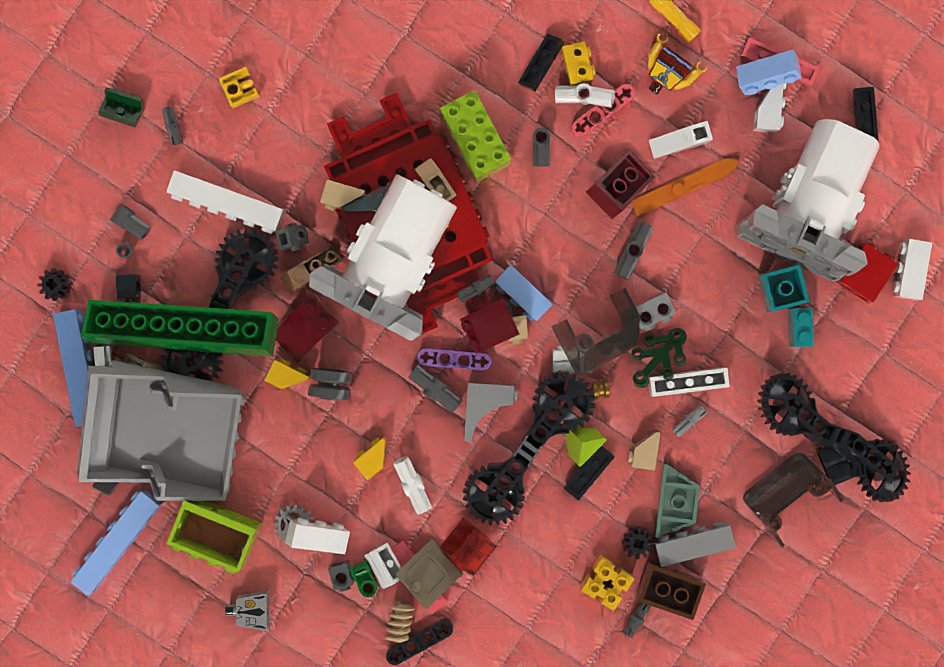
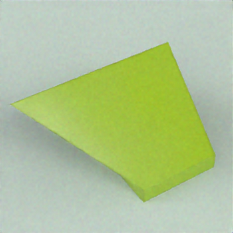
M577 425V431H574L571 427L570 433L565 434L568 455L580 467L607 441L596 428L584 426L582 428Z

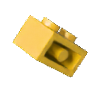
M585 41L563 46L561 53L569 86L592 83L596 73L594 65H590L589 58H591L590 47H586Z

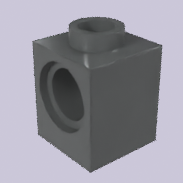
M349 560L331 564L328 567L334 591L338 589L340 592L347 591L354 584V579L349 570ZM344 573L347 580L340 581L337 578V574Z

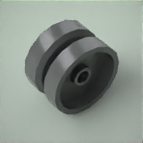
M311 368L310 379L319 381L321 384L309 385L308 395L326 400H350L351 389L339 385L351 383L353 372Z

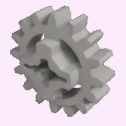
M295 504L293 508L287 505L286 510L282 508L280 510L282 515L277 514L275 518L278 521L273 523L274 526L278 527L274 530V533L280 534L277 539L284 538L286 540L290 520L297 521V518L309 520V523H311L315 519L314 517H309L311 511L305 512L304 505L299 509L298 504ZM290 513H298L300 516H293ZM282 521L285 522V529H284V530H283V528H282Z

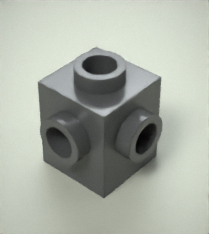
M296 223L285 225L284 229L276 231L280 250L291 249L292 252L303 249V245L309 244L305 225L297 226Z

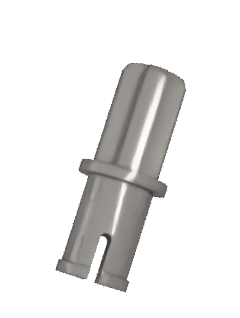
M698 405L691 413L684 415L685 418L672 429L674 434L680 437L692 426L695 427V424L708 414L701 405Z

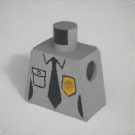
M270 590L239 595L236 598V604H226L225 615L236 616L237 626L268 630L270 627Z

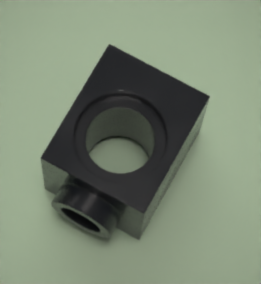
M116 275L117 299H123L124 302H135V298H141L140 275Z

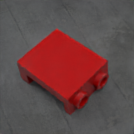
M869 242L868 244L863 243L859 247L866 254L867 265L855 274L845 275L836 283L866 303H874L899 264L894 261L895 258L893 256L881 253L876 245Z

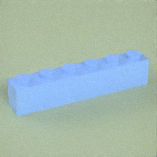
M148 490L137 491L132 496L131 501L133 502L129 507L125 506L119 513L120 519L117 522L114 521L108 527L109 533L106 537L102 536L98 540L96 550L89 552L84 559L86 563L82 567L79 566L72 574L74 578L71 583L87 596L96 591L162 506L163 502L156 501L155 496Z

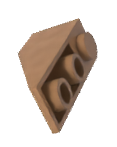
M331 245L287 271L281 280L289 292L293 294L309 284L310 273L325 264L335 267L343 259L334 246Z

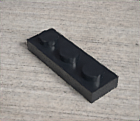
M547 33L518 83L522 87L536 92L565 42L561 38Z
M874 87L854 88L853 100L856 129L874 137L879 143Z
M601 446L577 470L563 488L579 501L615 456Z

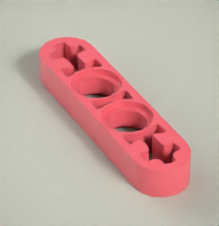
M629 84L620 86L615 90L617 98L615 97L614 99L616 108L608 110L604 106L595 105L572 124V134L578 138L586 136L629 103L635 95L634 88ZM622 89H624L625 91L629 90V98L627 96H624L620 100L622 102V104H620L617 98L622 95ZM592 112L600 114L601 119L598 122H593L590 119ZM586 117L587 122L590 125H592V127L589 128V125H586L583 129L584 133H582L581 131L576 132V124H579L580 126L583 125L586 122L584 120V118Z

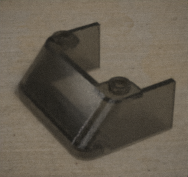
M626 288L609 295L621 318L624 329L597 344L587 333L575 336L567 319L551 326L573 370L577 374H587L637 346L640 315Z
M803 453L793 454L743 495V500L747 507L782 548L785 545L777 534V531L783 524L781 517L778 515L781 511L807 491L815 497L823 496L830 491L840 502L843 501V498L835 484Z

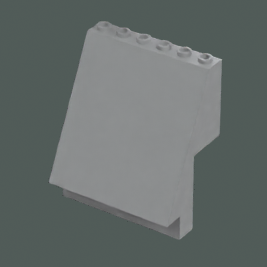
M110 360V367L88 366L76 472L78 482L150 483L156 501H226L227 493H230L229 477L233 475V465L231 464L232 459H235L236 456L234 444L235 441H238L237 425L241 422L240 406L244 404V395L235 386Z

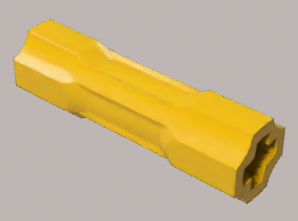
M672 0L649 1L678 30V33L688 43L701 32L695 23L688 19Z

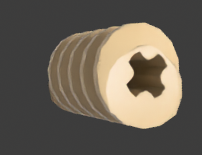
M393 600L397 604L390 608L395 610V613H389V616L394 618V620L387 622L392 625V628H386V631L391 633V635H386L385 639L402 643L409 639L407 633L411 631L409 626L412 624V620L410 618L414 616L412 610L415 609V605L405 600Z

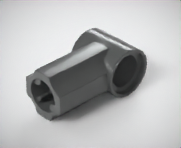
M538 128L532 137L533 167L550 166V133L545 128ZM539 132L545 133L546 141H537L536 134Z
M121 204L110 220L122 229L128 230L138 239L143 240L150 232L151 226L137 217L136 213L127 206Z

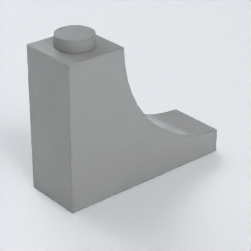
M468 382L464 441H472L474 430L484 415L495 408L513 405V401H517L518 390H514V385Z

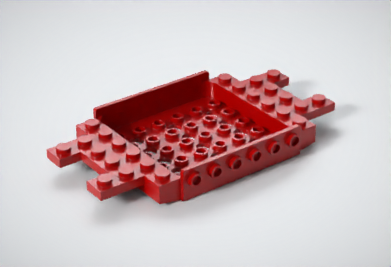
M396 92L379 100L387 118L352 133L344 116L327 123L341 158L325 165L324 168L330 181L360 189L363 184L371 186V192L365 197L343 209H336L339 219H343L346 225L343 228L347 237L351 236L352 241L355 243L359 238L356 235L361 224L371 223L396 176L397 169L404 168L407 171L406 179L412 182L415 179L424 184L413 168V164L417 160L426 162L431 158L452 187L456 196L448 202L454 204L457 209L448 224L449 227L445 229L438 242V248L431 255L433 257L432 262L435 264L430 274L425 273L423 277L425 283L421 291L416 290L414 294L411 293L406 302L408 308L423 315L422 334L438 327L431 309L458 298L457 292L472 285L471 282L480 280L476 268L493 261L486 246V243H488L487 238L490 237L486 226L482 227L480 223L482 216L479 210H475L472 205L475 202L471 192H467L464 187L467 184L463 174L459 175L456 169L459 165L455 156L451 157L448 151L451 149L448 140H443L441 134L437 136L430 119L412 126ZM379 177H388L389 184L386 187L379 186ZM448 231H453V232H455V234H456V239H455V241H453V242H448V241H446V240H445V234H446V232H448ZM485 290L481 292V295H475L468 299L473 311L491 304Z

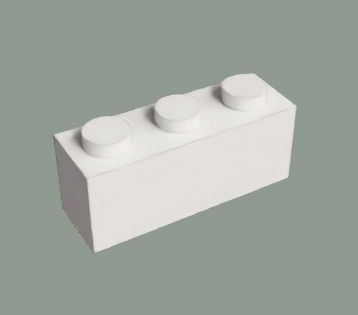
M906 239L900 244L899 254L901 256L900 262H898L899 265L896 268L897 279L892 286L894 297L923 300L932 248L931 242Z
M297 518V521L290 520L285 543L291 548L345 554L350 531L339 523H333V526L326 525L327 523L323 521L309 523V520Z

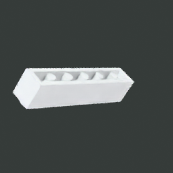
M177 171L173 172L166 191L172 194V199L180 202L183 199L189 200V205L200 208L201 205L208 207V212L218 215L220 211L226 214L225 218L234 221L237 218L244 220L243 224L253 228L255 224L262 226L261 230L270 234L273 231H279L286 212L281 208Z

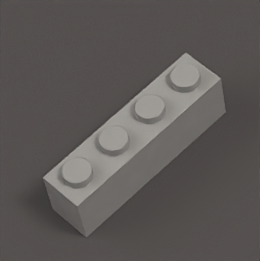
M718 521L713 523L711 527L699 526L694 528L695 531L687 533L686 530L676 533V536L668 537V535L657 538V541H654V547L659 565L664 567L736 548L731 526L728 523H724V521Z

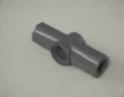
M638 221L614 270V274L629 280L640 256L643 254V249L654 227ZM631 245H635L638 248L636 256L629 253Z
M419 364L408 376L409 379L423 389L426 395L434 401H438L452 413L463 401L448 389L444 382L436 376H432Z

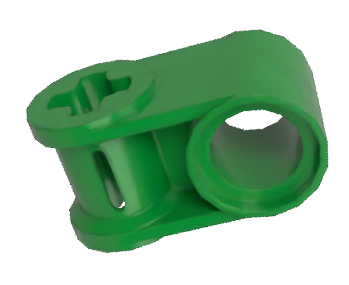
M366 558L364 562L355 566L350 565V573L361 595L367 598L374 596L379 585ZM371 583L374 586V591H366L364 585Z

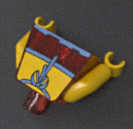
M661 33L658 34L656 43L648 54L647 66L650 71L649 76L654 79L649 89L657 95L663 87L671 91L672 89L679 90L690 86L699 75L707 70V67L703 70L698 68L701 62L693 66L666 46L669 38L667 37L665 41H661L659 39Z

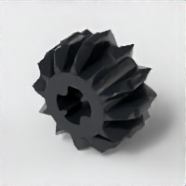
M52 268L51 271H44L45 276H39L42 283H38L37 286L42 287L39 293L45 294V299L52 298L53 301H57L58 297L60 299L65 298L64 293H70L67 286H71L72 283L66 282L70 277L69 275H64L63 270L57 271L56 268ZM57 282V287H52V283Z
M636 526V531L634 532L632 527H630L629 531L631 534L629 535L624 532L623 535L627 539L621 540V543L626 545L623 547L624 552L629 551V557L635 554L636 559H639L642 553L643 557L646 558L647 554L645 551L647 550L650 553L653 551L648 547L655 544L654 541L650 540L653 535L651 533L647 534V528L641 531L640 526ZM636 539L640 540V546H637L636 544L633 545V543H636Z

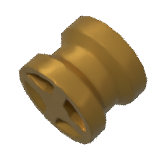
M604 379L602 382L592 381L595 400H598L600 397L610 398L608 379Z

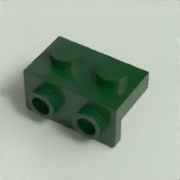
M106 87L104 90L106 97L98 111L99 116L136 128L144 111L143 99L134 94L130 95L118 89Z

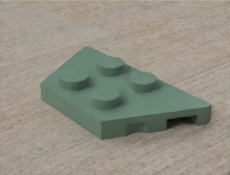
M663 463L655 528V537L658 538L669 532H675L683 527L696 524L700 485L666 463Z

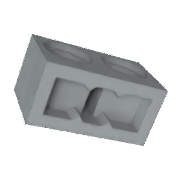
M662 293L629 309L638 329H644L645 332L655 328V323L659 321L665 323L672 320V315L676 314L667 293ZM661 303L667 307L665 314H660L657 310L658 305ZM642 312L649 314L650 318L646 323L640 319Z

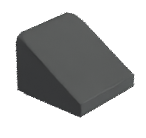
M94 482L92 487L109 496L113 494L119 482Z

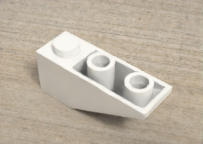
M787 83L778 85L773 89H768L754 112L753 131L776 133L783 127L784 117L781 116L782 109L785 106L783 89H786Z
M708 121L651 139L649 140V145L653 158L656 159L709 143L713 138Z

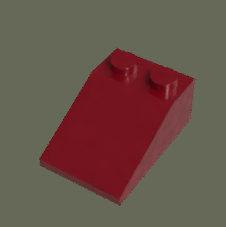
M627 150L586 193L613 219L639 195L655 176L630 150Z
M309 295L277 329L276 341L299 363L339 322L313 296Z
M504 299L460 319L461 327L466 332L469 344L476 354L520 335Z

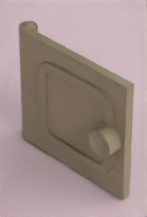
M431 538L395 575L421 605L428 609L458 578L462 577L463 573Z

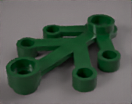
M675 328L668 335L656 337L653 334H647L644 336V343L647 347H653L655 344L660 343L666 344L660 348L642 350L637 347L632 350V357L636 361L654 357L642 371H637L633 375V382L636 387L645 388L649 384L648 376L661 361L663 362V378L671 380L674 377L669 355L673 347H675L676 352L674 355L675 364L683 366L686 363L682 345L686 342L687 335L683 329Z

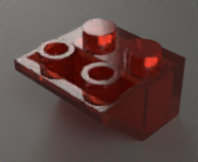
M462 518L440 546L461 570L473 576L497 547L486 534L465 518Z

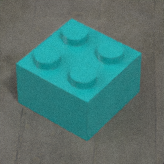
M800 265L758 275L767 312H774L810 302Z

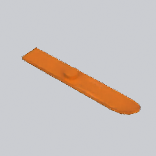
M733 158L717 161L634 199L631 202L637 217L724 178L737 168L739 161Z

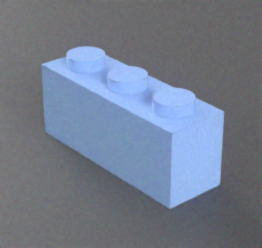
M794 49L736 67L739 87L744 95H753L764 89H773L778 85L789 84L802 79L799 59Z
M512 265L495 281L497 284L495 288L502 295L507 293L511 297L509 301L516 308L520 306L524 309L525 312L523 314L530 321L533 319L538 321L553 305Z

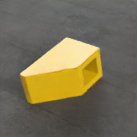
M281 358L280 360H274L264 381L283 389L310 380V375H308V370L299 366L296 369L290 366V361Z
M377 437L369 444L371 446L370 449L366 452L363 449L354 456L356 458L353 462L367 480L384 467L387 440L385 437L381 440Z

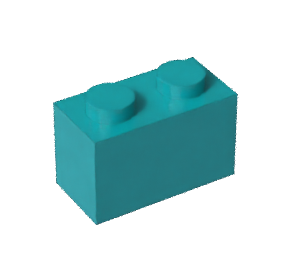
M813 308L788 309L789 347H814Z

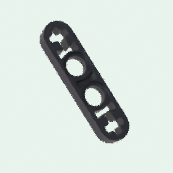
M441 619L413 634L407 641L393 645L386 654L388 663L398 665L449 637L453 632V623L449 619ZM441 624L450 626L448 627V632L442 630L438 634L440 637H437L436 631L442 628ZM430 632L433 634L434 639L431 642H426L423 639V634ZM410 641L415 642L417 648L415 651H409L406 648V644ZM402 646L404 653L399 654L397 660L391 658L392 651L398 653L401 651L400 647Z

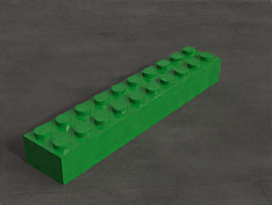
M88 300L81 337L95 344L273 357L279 318L273 312Z

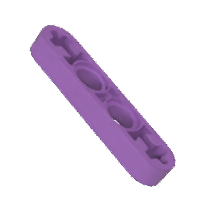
M426 348L420 350L417 355V360L421 365L433 367L487 370L492 363L490 356L485 353L476 354L475 352ZM425 352H428L429 356H434V352H438L436 357L437 364H433L434 359H428L427 363H425L424 359L420 356L424 355ZM441 354H449L450 362L448 364L440 362L439 357ZM461 355L469 357L468 365L463 366L459 364L458 359ZM472 355H476L475 359L478 360L481 359V356H485L489 363L485 364L484 367H481L480 363H475V367H471Z

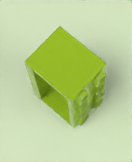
M475 90L440 108L441 116L476 183L511 165V158Z
M183 500L166 544L170 545L171 549L182 552L183 550L189 553V556L192 558L205 559L208 564L212 566L220 565L225 567L227 572L235 574L236 572L239 573L246 566L263 523L208 501ZM189 512L249 535L247 543L242 549L241 558L238 559L181 536Z

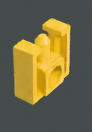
M247 67L219 78L233 109L260 97L256 88L246 93L243 92V90L253 86V80L248 79L241 83L238 81L251 76ZM238 86L237 93L231 95L229 92L230 88Z

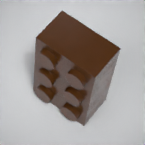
M648 561L636 598L644 604L694 620L706 583L700 578L666 566L661 567L657 563Z

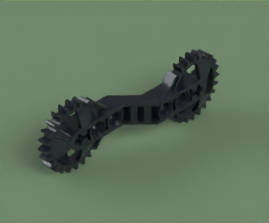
M245 228L244 234H241L238 229L236 236L230 233L231 239L223 238L226 244H219L222 251H216V254L220 257L215 258L216 263H220L215 266L219 284L212 295L209 308L232 309L242 294L256 291L257 284L264 287V280L270 282L268 275L275 276L272 269H278V266L273 262H277L279 259L273 255H276L278 252L276 249H272L275 246L273 242L268 243L270 240L268 236L263 238L262 232L256 235L255 229L250 234L247 228ZM244 238H249V249L244 248ZM228 248H231L237 251L236 256H233L226 250ZM244 258L251 259L250 261H243ZM260 263L268 268L267 271L264 272L256 268L257 264ZM235 273H242L239 280H233ZM227 289H231L232 294L228 297H224V291ZM164 349L167 354L161 355L165 359L164 362H160V365L165 367L161 371L189 376V373L195 374V378L214 382V378L220 379L217 372H223L219 365L224 364L222 360H219L224 356L223 353ZM174 351L182 355L181 360L171 355ZM195 352L196 354H198L200 358L195 356L193 353ZM189 361H194L196 364L190 366L188 363ZM203 367H204V368H206V369L212 371L213 373H212V375L210 376V375H208V374L202 372L201 370H202Z
M559 370L558 376H555L552 372L550 375L551 379L545 376V383L539 382L538 386L540 388H536L534 391L538 395H534L532 399L537 401L532 404L534 423L513 454L503 462L488 463L487 469L482 465L480 471L475 469L474 475H469L468 479L470 481H466L464 484L467 488L463 489V493L467 495L463 497V500L468 501L465 508L471 507L469 514L476 513L475 520L481 517L482 523L489 520V525L491 526L492 522L495 521L497 526H499L501 520L507 524L508 518L513 520L514 514L519 515V509H522V502L525 500V496H523L526 491L523 479L524 473L546 441L557 434H569L571 427L574 431H577V425L583 428V420L589 422L590 418L588 415L593 416L594 413L591 409L595 408V403L591 401L595 400V396L590 395L593 393V388L587 389L589 382L582 383L583 376L577 379L576 372L573 376H569L568 370L565 375H562L561 370ZM565 380H568L567 390H564ZM546 386L557 392L554 398L544 390ZM564 399H566L567 403H564L560 410L558 407L560 406L561 400L563 401ZM573 405L584 413L582 417L571 411ZM549 413H554V414H556V415H557V419H556V420H551V419H549V418H548V414H549ZM543 428L546 433L543 435L539 434L536 429ZM512 463H519L521 468L515 469ZM506 477L510 482L503 483L500 478ZM476 479L488 485L485 492L474 483ZM498 488L499 491L497 495H495L494 497L491 496V494H494V492ZM504 498L514 506L512 510L500 504ZM491 507H494V508H493V516L490 515V514H491Z
M790 373L776 374L770 376V379L765 380V384L760 386L763 391L758 392V395L762 399L757 400V402L761 403L762 406L758 410L763 411V414L760 416L761 418L766 417L764 424H771L770 430L776 429V434L782 433L783 436L802 434L813 443L841 453L851 462L854 477L860 479L857 485L862 484L861 491H867L866 496H872L873 501L892 502L899 499V496L904 495L903 490L908 489L905 483L910 482L906 477L911 473L906 470V468L910 467L909 464H905L907 457L902 458L901 456L903 450L897 451L898 445L892 446V441L886 442V439L867 441L856 432L829 423L818 413L815 398L809 397L812 391L807 392L808 384L802 385L803 379L797 380V375L791 376ZM793 386L798 390L796 395L793 393L787 394ZM769 399H774L773 405H769ZM776 414L783 418L780 423L775 419ZM888 452L893 456V461L885 456ZM872 480L882 481L877 489L871 485Z

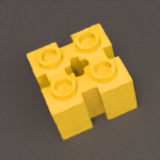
M600 554L592 566L593 575L587 574L580 588L581 591L594 599L597 595L600 596V602L615 611L622 600L620 592L622 589L627 592L635 578L620 566L617 570L614 569V563ZM610 579V585L605 586L603 581H609Z

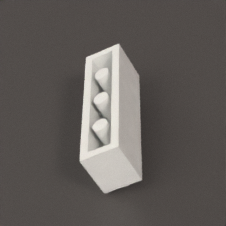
M726 367L674 373V377L671 380H665L662 375L648 376L649 395L652 397L730 387L728 369Z

